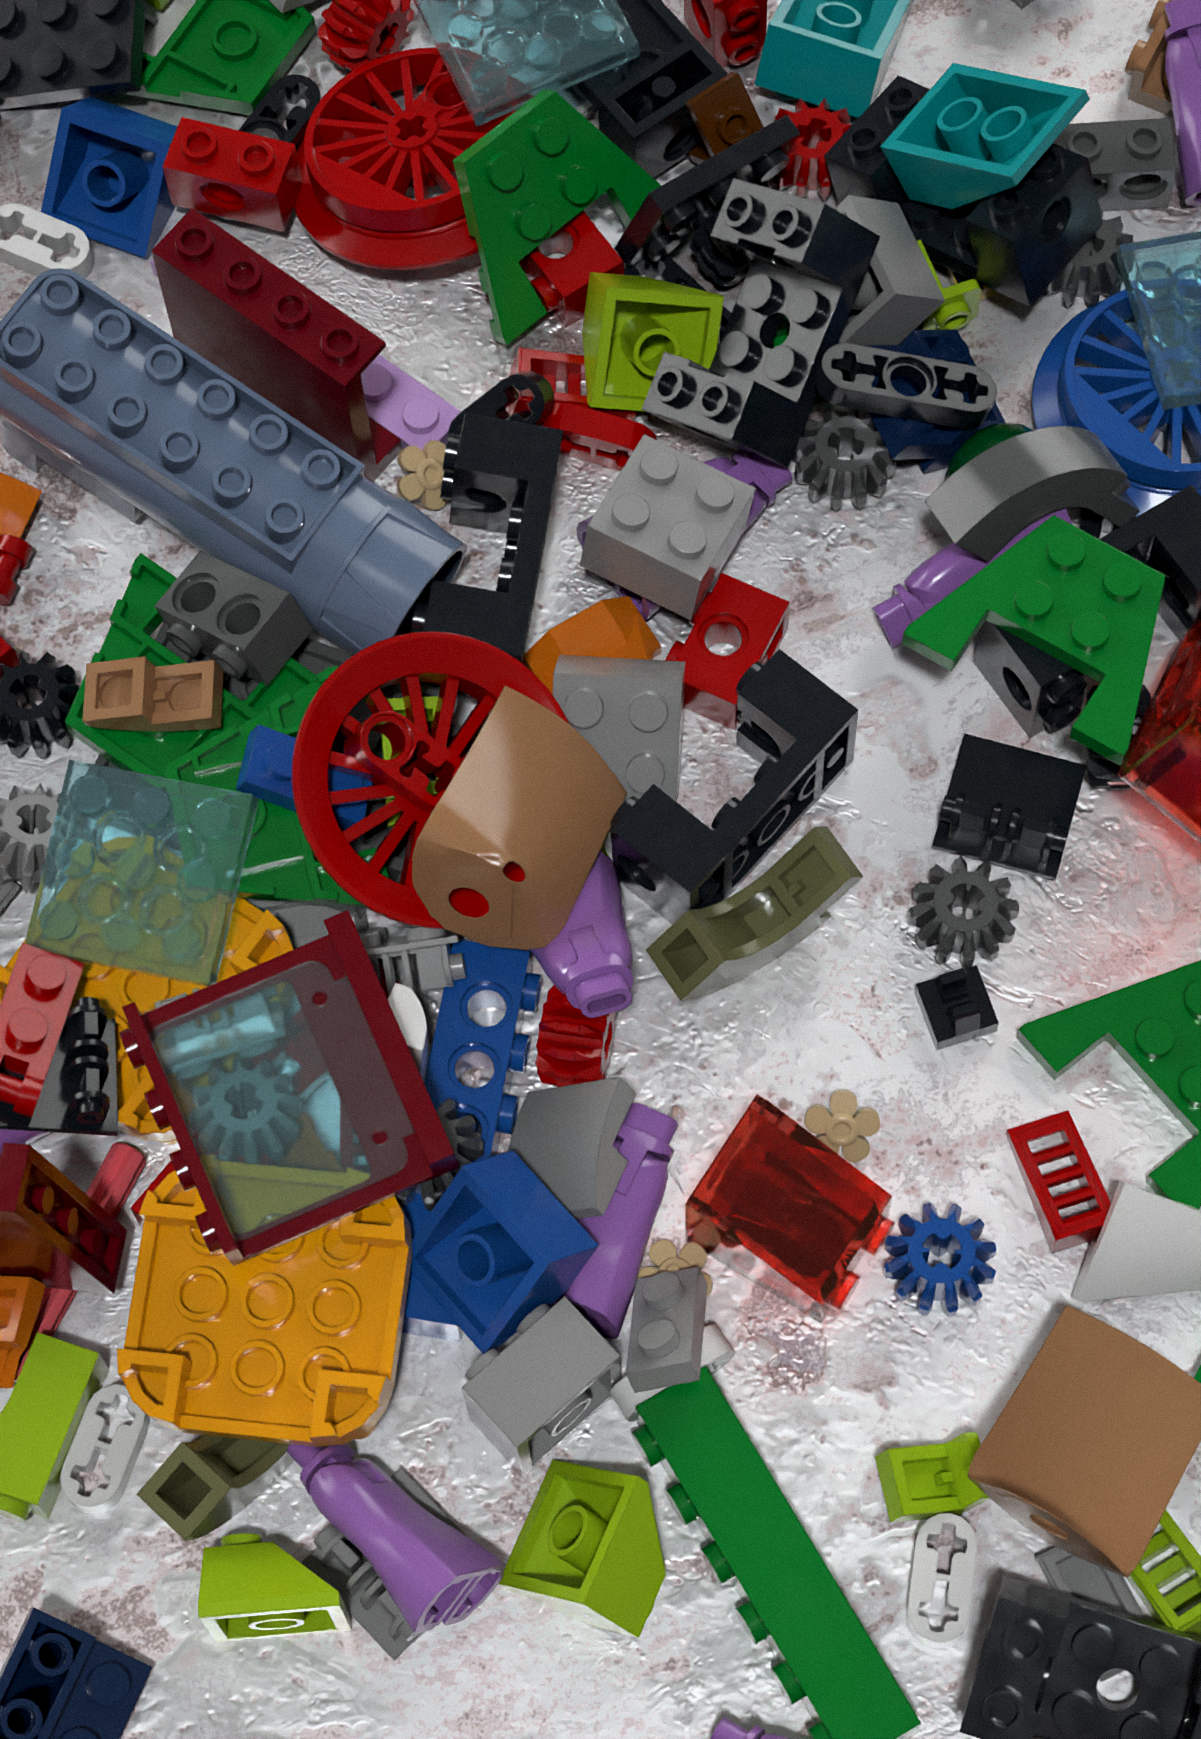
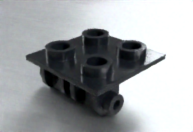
M964 733L949 789L941 807L939 824L932 848L984 862L988 861L991 864L1056 881L1087 765Z
M82 997L75 1001L74 1008L69 1011L32 1118L13 1112L15 1105L0 1101V1129L106 1136L118 1135L115 1019H108V1013L101 1007L100 1000L94 997ZM0 1068V1073L24 1080V1075Z

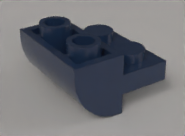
M913 330L900 345H862L976 366L967 344L957 330ZM873 373L872 376H875L872 387H876L880 375ZM896 376L890 379L893 388L902 395L917 396L922 393L918 383L909 377ZM939 385L936 386V389L932 395L933 398H940V396H937V392L940 388ZM958 390L963 394L964 402L974 404V402L969 400V392ZM996 400L986 420L980 426L971 429H961L869 412L892 459H917L923 473L948 468L950 460L961 444L976 431L992 424L1006 423L996 405Z
M34 1607L30 1608L0 1671V1739H119L152 1666L95 1640V1636Z

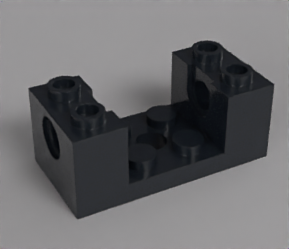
M493 0L496 34L526 68L532 71L551 58L598 110L599 130L651 177L655 178L704 143L686 102L728 75V73L661 0ZM606 25L620 27L625 31L624 36L620 39L610 42L600 40L594 33Z
M898 75L824 155L838 203L840 204L848 195L898 203L916 241L921 239L931 261L967 278L976 279L982 285L1031 306L1103 224L1089 158L1052 143L1015 187L954 209L911 200L908 198L880 146L930 89ZM975 208L969 216L961 219L956 218L961 212Z
M733 178L710 236L751 258L752 263L710 368L707 369L692 360L664 352L642 410L700 438L788 467L818 394L815 386V375L825 352L830 347L838 344L880 236L825 203ZM789 321L790 331L786 340L781 345L774 347V336L777 329L783 323Z
M465 413L461 435H448L443 462L444 476L440 498L452 500L449 523L507 533L504 558L501 560L496 591L432 580L428 603L416 601L411 633L434 631L469 636L505 651L523 664L554 495L563 430ZM460 690L457 691L459 696L471 697Z
M1191 484L1099 539L1166 575L1158 614L1183 646L1201 636V496ZM989 621L984 622L978 631L973 663L1027 736L1032 738L1047 728L1050 732H1056L1073 722L1081 712L1085 694L1084 690L1087 687V682L1084 679L1085 674Z
M780 649L765 664L760 661L754 663L737 684L738 711L736 718L741 721V726L737 729L736 745L762 765L754 776L753 782L755 786L740 801L738 798L733 797L719 810L711 825L714 830H711L655 784L640 799L636 796L628 798L618 808L610 822L612 827V861L617 869L620 883L672 925L688 910L705 908L727 899L853 762L858 709Z
M1003 1575L965 1702L960 1732L980 1739H1033V1736L1043 1739H1201V1637ZM1110 1669H1124L1135 1677L1138 1683V1691L1130 1701L1123 1704H1113L1106 1701L1100 1695L1097 1689V1682L1100 1676Z

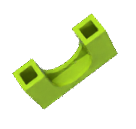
M39 1332L36 1333L12 1394L0 1412V1515L20 1522H26L29 1513L49 1519L62 1488L60 1482L62 1466L86 1406L93 1394L102 1389L109 1372V1368L100 1353Z

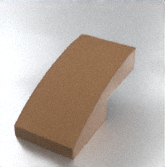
M146 657L86 663L83 722L88 727L127 731H190L221 728L224 671L215 660L155 667Z

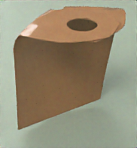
M504 686L470 750L417 838L412 853V882L415 891L427 908L429 915L437 920L447 931L460 934L486 946L521 950L545 948L566 925L611 828L610 822L618 808L622 805L627 792L595 748L576 729L554 712L529 697ZM508 862L518 864L525 873L524 881L516 882L507 878L503 873L504 866ZM457 888L476 890L488 901L489 911L481 917L462 915L451 906L449 894Z
M1066 1305L1010 1400L975 1453L969 1467L968 1478L1016 1521L1042 1537L1049 1544L1087 1562L1128 1578L1143 1557L1151 1537L1201 1441V1383L1147 1345L1086 1313Z

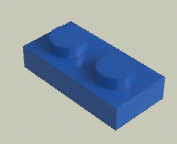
M258 724L249 733L235 790L296 812L291 781L292 757L296 738ZM328 768L329 792L372 786V782L369 779ZM368 802L333 806L332 810L339 828L346 830L365 817Z

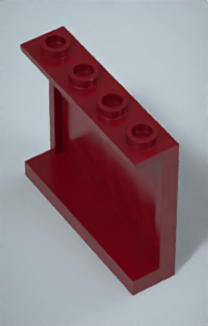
M191 208L151 250L173 337L364 464V477L374 482L402 450L400 438L368 417L361 379L362 372L386 347L385 341L194 208Z
M3 1143L0 1156V1276L32 1277L45 1284L46 1288L114 1294L128 1230L31 1145Z

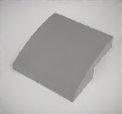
M621 1077L528 1092L518 1114L508 1151L513 1150L575 1219L603 1216L628 1163L612 1145L636 1092Z

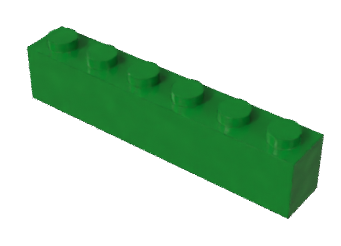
M705 1366L700 1369L699 1381L670 1386L635 1406L636 1423L639 1428L632 1431L631 1435L637 1448L649 1467L652 1468L658 1463H661L673 1483V1486L666 1489L665 1492L681 1522L687 1526L695 1521L708 1542L706 1546L700 1548V1552L709 1570L720 1585L730 1580L743 1601V1604L736 1607L735 1611L745 1631L755 1645L766 1640L779 1664L771 1668V1672L780 1690L791 1705L801 1700L813 1719L815 1725L807 1729L809 1738L909 1739L916 1735L921 1725L920 1720L707 1367Z

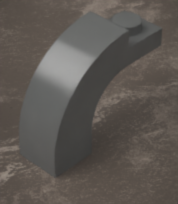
M1053 426L1036 429L1009 438L989 448L953 473L925 500V503L953 542L986 561H989L1027 525L1059 509L1068 507L1088 508L1120 527L1140 512L1125 492L1131 487V483L1127 478L1128 475L1097 434L1087 429L1072 426Z

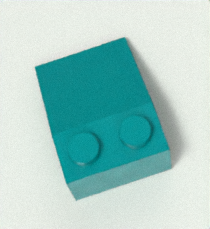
M781 0L768 25L754 85L769 89L776 96L784 99L795 100L801 97L803 101L819 105L826 98L830 105L829 111L831 113L847 107L850 117L859 118L876 100L914 0Z
M952 63L880 147L909 199L954 209L1017 186L1090 98L1084 89Z

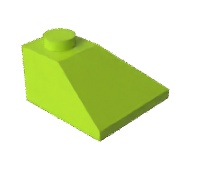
M590 272L582 328L588 405L593 408L644 411L642 406L664 352L692 360L709 369L717 350L724 297L720 294L650 277Z
M552 1460L506 1563L499 1585L595 1628L639 1638L645 1622L654 1608L655 1599L666 1576L648 1482L635 1475Z
M241 1533L222 1537L221 1546L204 1547L198 1598V1617L215 1642L352 1631L351 1616L339 1591L274 1542H262V1536L259 1534Z

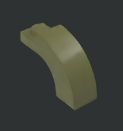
M827 826L814 827L753 883L719 903L701 909L688 910L652 943L646 951L680 1001L711 994L753 974L807 938L832 917L828 909L862 879L863 875Z
M204 1435L193 1442H181L136 1495L185 1541L198 1539L236 1516L294 1462L287 1453V1448L290 1444Z

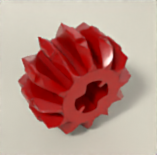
M332 0L329 8L321 14L325 19L317 34L322 41L321 50L330 56L329 59L343 69L348 68L351 71L377 58L400 52L399 46L402 40L410 35L407 26L413 20L415 13L410 8L411 0Z
M800 97L795 105V113L779 108L775 121L788 115L801 133L787 153V156L790 158L789 164L775 175V183L778 185L779 191L796 186L797 196L804 198L808 191H817L824 201L827 199L833 183L824 155L852 126L847 107L831 113L829 112L830 105L826 98L819 103L817 108H809Z
M553 985L548 991L547 1000L543 1004L541 1022L538 1024L539 1035L536 1043L537 1057L535 1065L541 1082L562 1087L605 1079L606 1069L610 1064L611 1050L614 1047L613 1038L616 1029V1012L595 1018L586 1017L580 1009L574 1008L567 1000V997Z

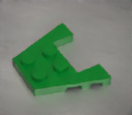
M197 0L156 56L153 57L143 52L141 91L123 94L250 115L272 85L284 76L316 32L314 17L303 6L281 13L269 0Z
M543 89L453 160L469 234L474 236L477 242L482 268L478 270L482 292L488 293L494 318L489 320L495 340L508 345L548 313L519 264L523 257L605 192L625 228H627L648 193L662 186L553 90Z
M1053 515L908 625L903 633L902 644L952 672L984 622L989 621L1100 683L1072 726L1070 738L1121 766L1126 758L1166 575Z
M140 553L134 560L129 572L131 580L122 600H117L109 618L111 626L99 653H94L90 663L136 657H146L155 667L187 663L150 637L164 621L154 606L177 578ZM290 657L268 686L259 683L244 701H241L223 688L221 728L190 731H127L88 727L83 722L85 674L65 724L69 733L158 797L167 801L170 799L164 766L230 726L235 725L237 727L269 708L268 704L283 694L287 692L292 694L314 681L316 674Z
M338 665L328 667L318 673L314 681L292 694H289V692L270 702L268 704L269 708L237 727L235 725L230 726L163 767L193 894L367 908L346 893L328 875L319 861H315L314 853L299 823L297 812L235 790L249 733L260 724L296 738L301 720L309 703L325 680L338 668ZM377 847L356 853L367 863ZM384 864L379 873L389 879L386 864Z
M1201 960L1028 1022L1018 1029L1016 1038L1054 1081L1102 1042L1107 1041L1194 1137L1151 1172L1146 1183L1160 1196L1198 1209L1201 1208Z

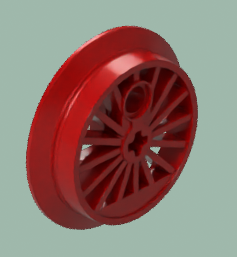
M416 48L388 54L360 66L339 80L322 97L307 124L305 137L297 151L302 185L295 201L294 209L300 223L316 243L333 255L354 264L377 269L412 270L435 267L479 252L476 238L469 234L458 182L451 174V171L455 172L453 160L535 95L521 83L506 76L491 62L477 55L456 49ZM426 84L424 91L418 96L417 85ZM403 89L405 111L400 108L390 93ZM372 101H375V103L381 110L374 108L368 104ZM438 184L444 194L429 198L428 188ZM408 187L414 188L415 200L405 196Z
M434 631L413 632L376 642L346 660L325 680L315 693L301 720L294 743L291 781L294 804L304 836L324 870L346 893L370 910L391 920L422 928L444 929L437 920L429 915L427 908L415 891L412 882V853L417 838L431 812L465 756L461 758L459 755L494 707L504 686L529 697L554 712L569 724L560 705L540 679L520 661L489 643L469 636ZM420 682L441 684L430 735ZM400 683L406 717L392 709L380 688ZM460 690L476 699L478 703L446 747L457 691ZM363 698L372 715L360 723L348 713ZM338 731L347 737L344 742V754L331 751ZM370 731H378L389 739L392 746V755L389 760L375 756L368 745ZM328 768L369 779L375 786L329 792ZM430 772L438 778L434 785V789L438 792L435 795L429 794L426 790L430 781L426 775ZM395 798L344 831H341L332 810L333 806ZM403 810L366 863L353 850L349 842ZM411 826L400 883L386 878L379 871ZM508 862L504 866L503 873L507 878L516 882L524 881L525 873L518 864ZM457 888L449 894L451 906L462 915L481 917L489 911L488 901L476 890Z

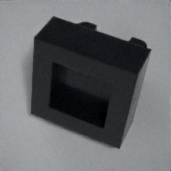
M977 965L966 969L954 970L938 975L934 979L916 984L914 993L936 1050L997 1032L999 1022Z

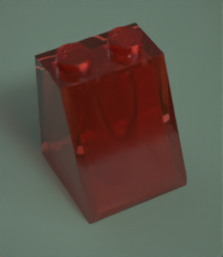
M756 1094L685 1203V1241L699 1244L709 1256L821 1323L831 1306L842 1311L850 1300L861 1279L853 1271L865 1252L875 1257L884 1246L887 1237L891 1234L895 1222L887 1217L890 1212L892 1195L771 1102Z

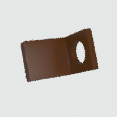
M729 73L686 102L687 108L704 141L703 144L688 153L691 161L700 164L764 128L744 83L737 73Z

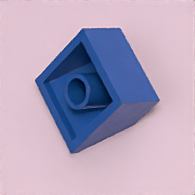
M92 96L61 108L41 212L76 226L85 233L87 238L143 258L149 257L152 253L151 250L155 247L176 205H172L162 166L178 126Z
M512 1150L461 1167L412 1239L413 1255L410 1271L484 1354L493 1348L497 1349L516 1333L518 1325L535 1308L544 1303L549 1306L563 1295L599 1245Z

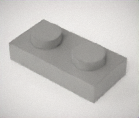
M699 1266L673 1272H662L637 1279L626 1376L635 1393L699 1381L707 1283Z

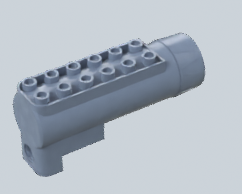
M63 268L50 269L41 273L0 321V440L3 448L10 456L35 473H38L47 462L134 522L144 512L199 550L290 592L314 632L354 655L376 642L411 633L416 601L428 603L432 580L447 583L453 582L466 554L467 545L445 531L403 497H397L364 477V464L78 273Z

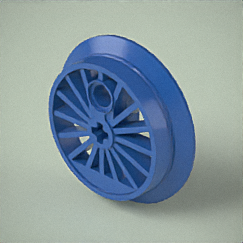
M1186 281L1145 283L1122 290L1098 302L1094 307H1088L1073 317L1053 337L1041 357L1034 377L1032 416L1035 430L1053 426H1072L1087 429L1097 434L1128 475L1127 478L1131 483V487L1125 492L1140 510L1135 517L1191 484L1201 496V324L1196 334L1183 343L1184 314L1201 317V284ZM1154 313H1170L1169 346ZM1134 317L1143 339L1124 321ZM1102 333L1117 347L1095 338ZM1080 358L1102 368L1076 367V364ZM1146 420H1149V423L1147 424L1142 434L1137 429V427L1143 424ZM1183 429H1186L1200 463H1181ZM1161 430L1168 431L1167 456L1154 445Z

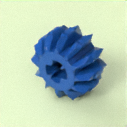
M930 1202L923 1205L922 1223L913 1216L904 1214L899 1218L898 1223L902 1235H889L885 1242V1251L895 1258L885 1263L884 1275L886 1278L893 1280L903 1279L897 1287L895 1294L899 1301L909 1300L916 1293L921 1296L918 1312L922 1316H927L930 1313L933 1300L941 1301L943 1311L947 1317L957 1315L958 1297L966 1303L976 1306L982 1298L981 1290L977 1284H992L996 1274V1270L986 1263V1261L995 1256L996 1244L993 1241L977 1240L984 1229V1222L981 1218L973 1219L964 1226L959 1224L962 1208L958 1204L951 1205L948 1210L947 1219L939 1218L936 1207ZM931 1252L937 1257L943 1256L946 1252L952 1255L950 1268L942 1262L932 1268L927 1264L929 1253Z

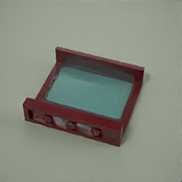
M349 910L323 920L329 935L148 1013L142 1014L135 1002L122 1007L130 1028L119 1032L123 1046L134 1069L146 1065L155 1086L154 1089L144 1092L150 1111L159 1130L169 1126L172 1127L180 1150L169 1154L176 1174L185 1192L195 1187L197 1188L206 1209L205 1212L195 1216L200 1232L210 1253L212 1254L222 1249L224 1255L233 1266L459 1168L455 1153Z

